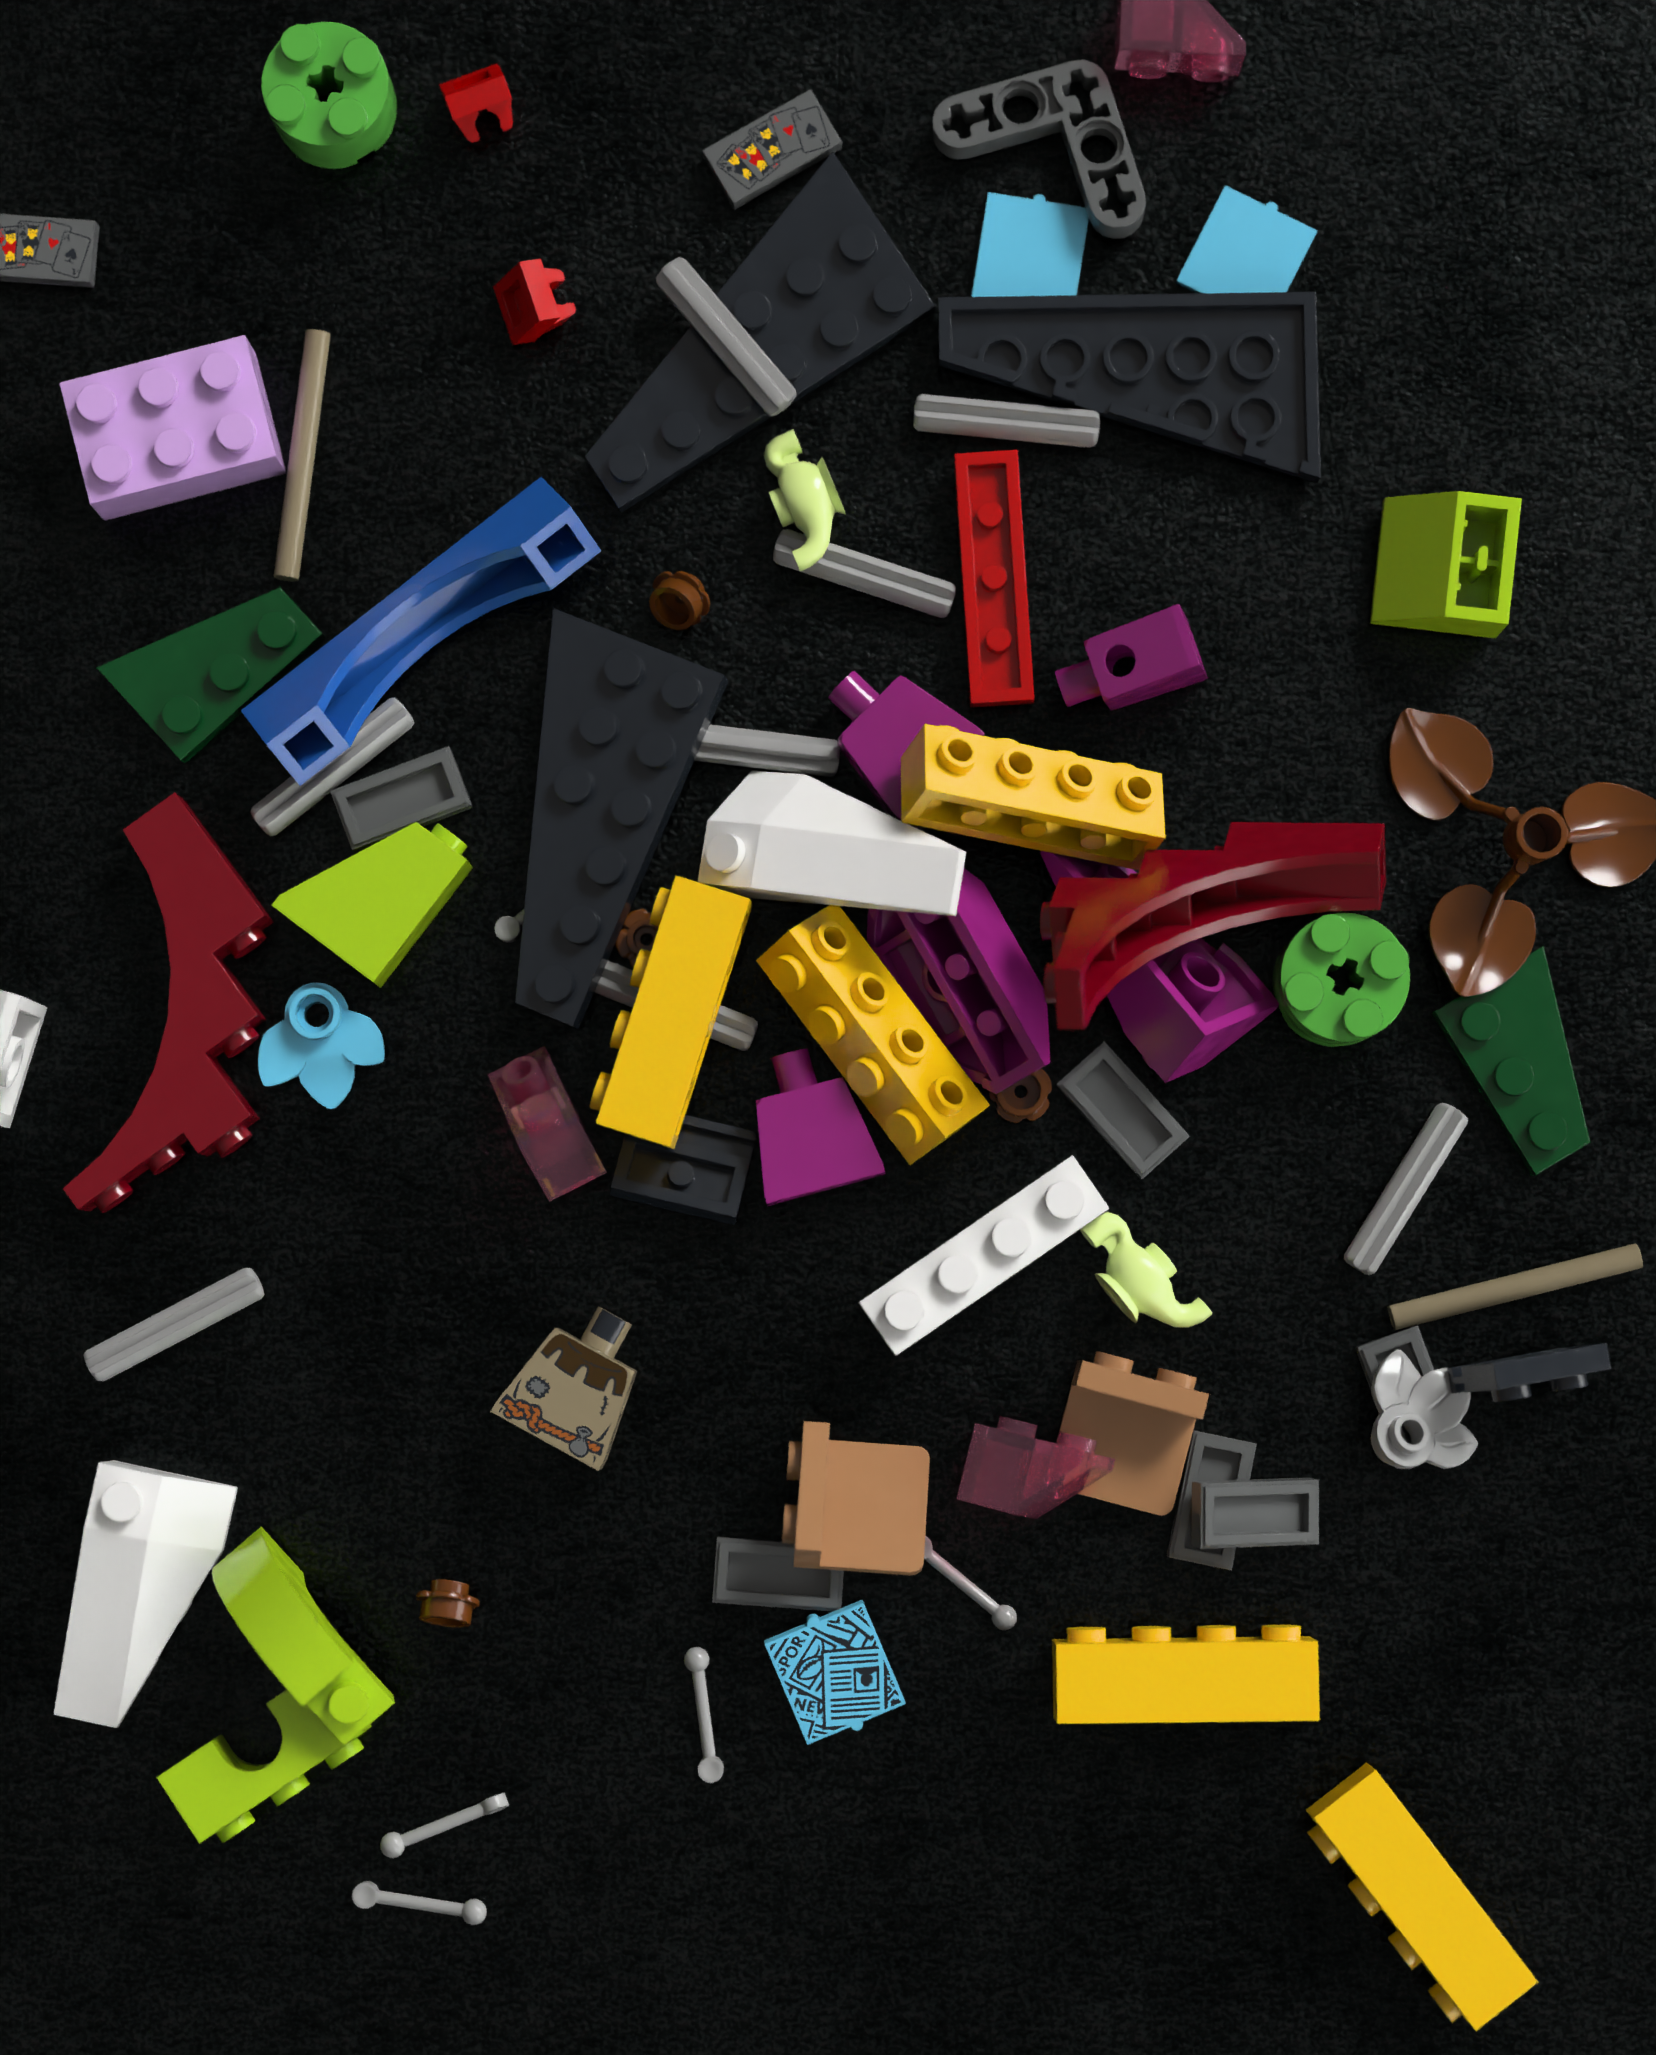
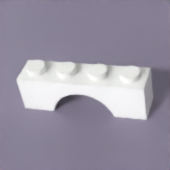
M1072 1155L861 1300L859 1304L894 1356H896L1110 1208Z

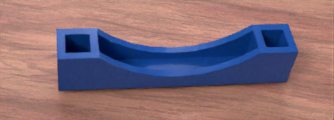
M540 477L248 704L241 712L273 754L301 786L351 747L363 722L384 693L413 663L433 646L460 627L493 609L526 596L552 590L600 553L601 549L571 506Z

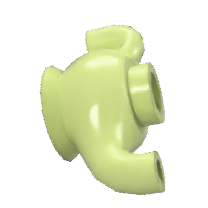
M790 430L775 437L766 445L764 459L766 466L778 478L780 487L770 491L769 495L782 526L785 527L795 523L797 529L806 536V542L800 548L792 551L801 572L813 566L823 557L829 546L832 520L835 513H846L823 457L820 458L817 465L799 461L797 455L803 453L794 430Z
M1110 1212L1102 1213L1080 1229L1083 1236L1094 1248L1100 1245L1106 1248L1109 1256L1106 1263V1273H1097L1095 1276L1112 1301L1133 1322L1136 1323L1139 1313H1142L1173 1327L1189 1328L1204 1322L1212 1315L1209 1307L1199 1297L1189 1304H1180L1175 1299L1169 1279L1177 1273L1174 1264L1156 1244L1151 1243L1145 1249L1137 1245L1131 1237L1126 1222L1119 1215Z

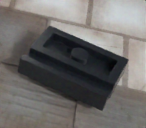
M685 1115L675 1149L625 1134L611 1184L610 1196L735 1226L756 1143L757 1132Z
M1607 1343L1556 1348L1451 1367L1447 1368L1452 1394L1491 1390L1493 1402H1500L1532 1396L1531 1383L1547 1381L1549 1392L1588 1386L1586 1373L1611 1369Z

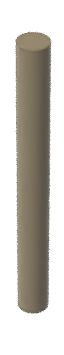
M314 329L305 331L274 578L285 581H299L330 343V333Z
M1635 1243L1389 1305V1317L1393 1329L1399 1330L1643 1268V1260L1640 1249Z

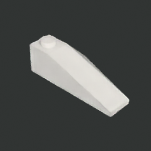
M751 771L707 820L698 883L746 898L956 916L966 852L910 824L902 823V821L808 775Z
M114 1460L98 1463L84 1525L54 1715L114 1728L120 1726L158 1662V1657L179 1622L183 1620L192 1605L193 1598L224 1551L238 1487Z

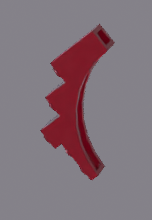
M175 792L123 829L148 872L164 918L171 969L167 1023L154 1070L132 1115L103 1153L63 1188L78 1210L92 1211L96 1207H98L101 1213L111 1210L133 1193L134 1190L129 1183L142 1173L150 1169L153 1175H157L180 1160L186 1153L181 1145L188 1140L198 1154L210 1156L217 1151L219 1156L223 1158L237 1150L253 1136L248 1127L260 1119L216 1057L224 1052L228 1058H231L248 1048L259 1038V1034L255 1029L267 1021L223 959L229 954L238 959L250 953L267 938L262 930L274 921L187 802Z
M1231 822L1224 846H1215L1214 850L1146 849L1139 873H1130L1129 878L1060 877L1051 902L1044 901L1040 913L1042 940L1052 942L1053 963H1047L1045 968L1044 994L1046 1003H1056L1058 1029H1085L1097 1004L1122 979L1150 960L1190 941L1233 927L1279 917L1329 911L1380 910L1386 884L1385 823Z

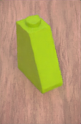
M414 822L280 894L272 906L381 988L473 869L468 860L461 856L468 846L438 823L430 832L418 822Z

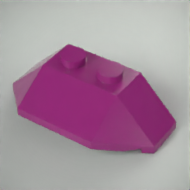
M963 868L956 916L868 908L867 943L971 1081L982 1084V1088L997 1094L1050 1063L1048 1009L1044 988L984 882Z

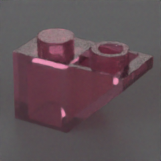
M1118 0L1115 69L1129 70L1130 75L1141 79L1161 78L1167 72L1192 73V78L1203 82H1220L1228 79L1229 75L1239 76L1246 55V42L1207 0Z
M545 1046L526 1056L518 1057L506 1066L488 1074L518 1146L549 1202L607 1173Z
M1000 1416L997 1428L975 1423L957 1499L1002 1512L1037 1519L1112 1472L1115 1459L1095 1454L1096 1440L1059 1431L1057 1443L1035 1438L1038 1425Z

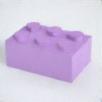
M245 335L60 382L89 502L104 521L286 474L257 356Z

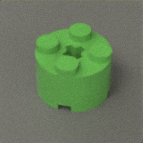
M317 22L307 25L297 24L289 27L283 33L281 40L267 58L262 75L264 103L281 139L298 158L322 168H346L358 163V159L366 156L371 151L375 150L376 152L387 141L396 119V96L385 62L377 45L364 34L350 26L334 22ZM330 90L340 91V93H330L327 102H320V96L327 95Z
M1355 913L1323 915L1294 935L1283 947L1276 960L1272 985L1274 996L1278 1000V1007L1288 1026L1299 1036L1322 1046H1346L1370 1038L1386 1028L1397 1017L1405 1004L1410 985L1407 951L1392 932L1372 918ZM1342 966L1349 971L1347 979L1354 983V988H1348L1338 995L1332 991L1335 981L1326 974L1327 972H1334Z

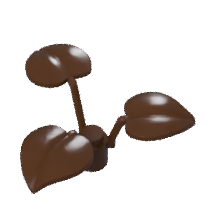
M1406 708L1399 714L1391 733L1388 760L1395 791L1408 809L1426 819L1441 820L1451 815L1461 802L1471 811L1495 817L1507 823L1503 833V845L1506 853L1514 860V863L1496 885L1493 894L1485 888L1474 884L1459 886L1440 898L1430 916L1428 936L1431 949L1456 994L1462 997H1469L1493 990L1511 978L1529 957L1536 936L1534 914L1528 906L1521 902L1503 900L1509 888L1521 874L1527 872L1529 865H1534L1554 857L1564 848L1565 844L1571 843L1569 860L1575 872L1584 880L1596 886L1609 888L1622 886L1637 879L1656 859V800L1652 797L1620 784L1610 782L1591 783L1576 789L1565 799L1561 810L1562 816L1546 807L1533 808L1520 814L1515 807L1504 808L1479 801L1470 794L1485 787L1493 771V752L1483 733L1466 720L1452 715L1429 713L1413 708Z

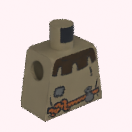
M598 1306L581 1339L560 1328H555L495 1402L490 1412L598 1471L601 1470L608 1459L637 1373L635 1369L614 1358L632 1324Z

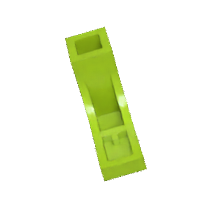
M262 1526L212 1568L213 1581L222 1601L253 1648L302 1707L306 1704L344 1746L395 1703L393 1694L347 1645L322 1614L306 1588L304 1573Z

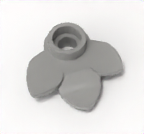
M1396 1350L1386 1356L1379 1365L1371 1386L1372 1397L1379 1412L1371 1432V1444L1376 1455L1384 1463L1400 1469H1412L1424 1462L1442 1469L1453 1468L1463 1464L1470 1458L1478 1446V1441L1467 1427L1460 1423L1468 1411L1471 1392L1452 1394L1447 1368L1432 1370L1421 1376L1410 1359L1401 1350ZM1401 1426L1409 1433L1411 1444H1408L1402 1438Z

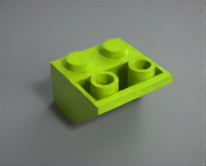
M1463 491L1384 498L1370 624L1496 638L1509 624L1522 498Z

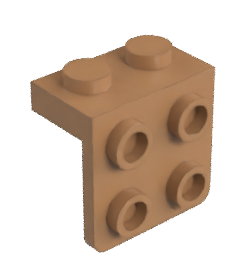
M1096 1351L1093 1363L1077 1360L1048 1472V1479L1054 1487L1156 1515H1166L1174 1507L1196 1418L1203 1420L1209 1394L1194 1390L1196 1377L1159 1368L1156 1380L1131 1373L1134 1361Z
M804 1421L802 1442L789 1441L787 1480L799 1481L798 1505L785 1504L782 1543L795 1544L793 1567L897 1575H915L919 1573L924 1563L930 1465L929 1453L919 1446L829 1440L830 1423Z

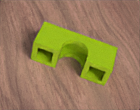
M286 1690L267 1703L282 1731L281 1749L274 1761L267 1764H251L243 1761L233 1752L221 1734L165 1771L157 1779L199 1844L214 1833L224 1843L256 1821L249 1810L270 1796L276 1806H279L310 1785L303 1773L324 1759L332 1770L362 1750L364 1746L358 1739V1736L367 1731L371 1725L369 1724L344 1746L306 1704L302 1707L291 1693Z

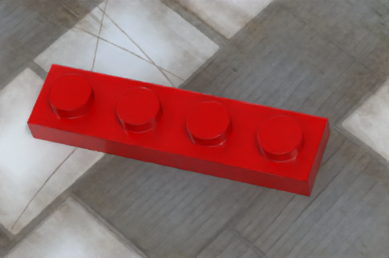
M1018 450L954 454V471L970 707L1033 704L1034 685Z

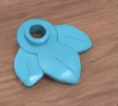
M309 983L293 992L285 1007V1019L271 1027L263 1035L259 1046V1075L263 1085L266 1087L280 1085L299 1076L301 1084L318 1103L333 1110L345 1100L351 1091L355 1078V1065L370 1066L384 1062V1041L379 1028L372 1019L349 1010L345 998L337 989L324 983ZM318 1003L326 1005L329 1010L327 1022L320 1027L311 1026L307 1021L309 1008Z

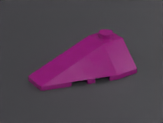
M1040 851V855L1055 886H1057L1060 877L1129 878L1130 873H1137L1129 868ZM1202 938L1190 941L1150 960L1122 979L1107 994L1125 1035L1142 1054L1146 1064L1155 1070L1165 1083L1205 1066L1272 1014L1279 1006L1278 1000L1237 953L1224 943L1218 950H1215Z

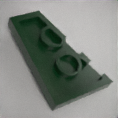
M277 588L101 665L97 669L185 764L242 713L241 710L273 686L321 643L325 636L281 588Z
M1544 946L1532 952L1521 968L1500 986L1475 996H1459L1431 1013L1531 1176L1539 1174L1590 1143Z

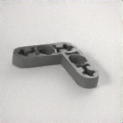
M1086 60L1070 61L953 95L943 100L936 108L933 116V141L940 152L956 160L973 158L1061 132L1084 206L1093 228L1102 236L1117 239L1133 234L1141 225L1146 206L1145 192L1108 78L1104 71L1095 63ZM1078 81L1081 82L1084 90L1093 89L1090 91L1089 110L1092 118L1083 122V112L1076 96H1067L1070 94L1071 83ZM1024 96L1035 102L1038 113L1032 121L1017 124L1005 117L1002 111L1003 105L1013 97ZM985 106H992L993 125L997 131L989 132V121H983ZM961 116L965 124H973L970 126V137L960 139L955 130L948 131L951 129V118ZM1097 135L1107 137L1115 145L1116 154L1105 163L1097 164L1090 162L1083 156L1080 148L1087 138ZM1114 176V187L1121 203L1131 202L1127 206V213L1124 218H1117L1113 210L1102 211L1107 206L1108 189L1105 181Z

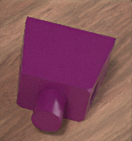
M1180 604L1085 640L1084 646L1089 659L1055 671L1067 707L1102 695L1105 704L1110 710L1119 709L1208 679L1191 628ZM1125 657L1135 659V666L1128 675L1123 677L1113 675V667L1118 660Z
M853 671L840 682L828 697L852 721L851 725L838 737V746L841 753L885 813L902 821L901 756L924 724L933 726L946 725L962 732L981 736L985 735L975 724L901 675L879 695L856 671Z
M808 1048L771 1058L780 1094L756 1100L764 1196L767 1206L885 1175L883 1162L844 1078L841 1077L817 1083Z

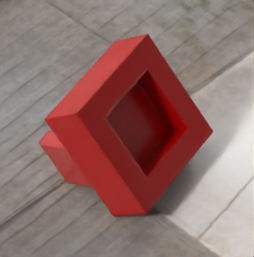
M498 64L439 85L453 121L456 122L468 141L476 142L480 140L479 133L475 127V120L479 115L478 111L486 108L497 115V120L503 131L512 128V96Z
M541 259L518 262L493 286L513 345L534 342L542 334L562 325L576 311L574 303L556 304L552 290H555L564 282L565 277L563 272L558 269L544 268Z

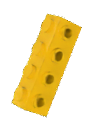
M924 724L901 756L902 823L1139 870L1146 849L1156 850L1165 839L1162 773L1138 769L1128 763H1110L1081 757L1070 751H1052L1019 744L1017 741L1009 738L995 739L962 732L951 726Z
M675 876L671 890L660 888L650 917V924L658 926L659 929L652 950L648 951L641 948L630 979V986L639 988L632 1012L620 1011L610 1041V1047L619 1049V1053L612 1074L603 1071L600 1073L592 1095L590 1108L599 1111L596 1124L675 1149L753 905L749 898L679 876Z
M829 905L793 927L756 960L909 1165L955 1134L990 1106L840 906Z
M1263 1625L1261 1626L1262 1637H1236L1235 1626H1197V1638H1171V1627L1166 1626L1132 1627V1638L1106 1639V1628L1104 1627L1067 1628V1639H1052L1053 1717L1057 1724L1320 1721L1318 1641L1310 1636H1301V1626Z
M1365 1763L1306 1809V1812L1316 1823V1826L1307 1832L1310 1838L1331 1864L1342 1857L1357 1877L1347 1886L1371 1917L1380 1910L1387 1916L1396 1928V1931L1387 1937L1412 1970L1422 1963L1437 1983L1427 1991L1452 2023L1463 2016L1477 2031L1538 1983L1376 1769Z

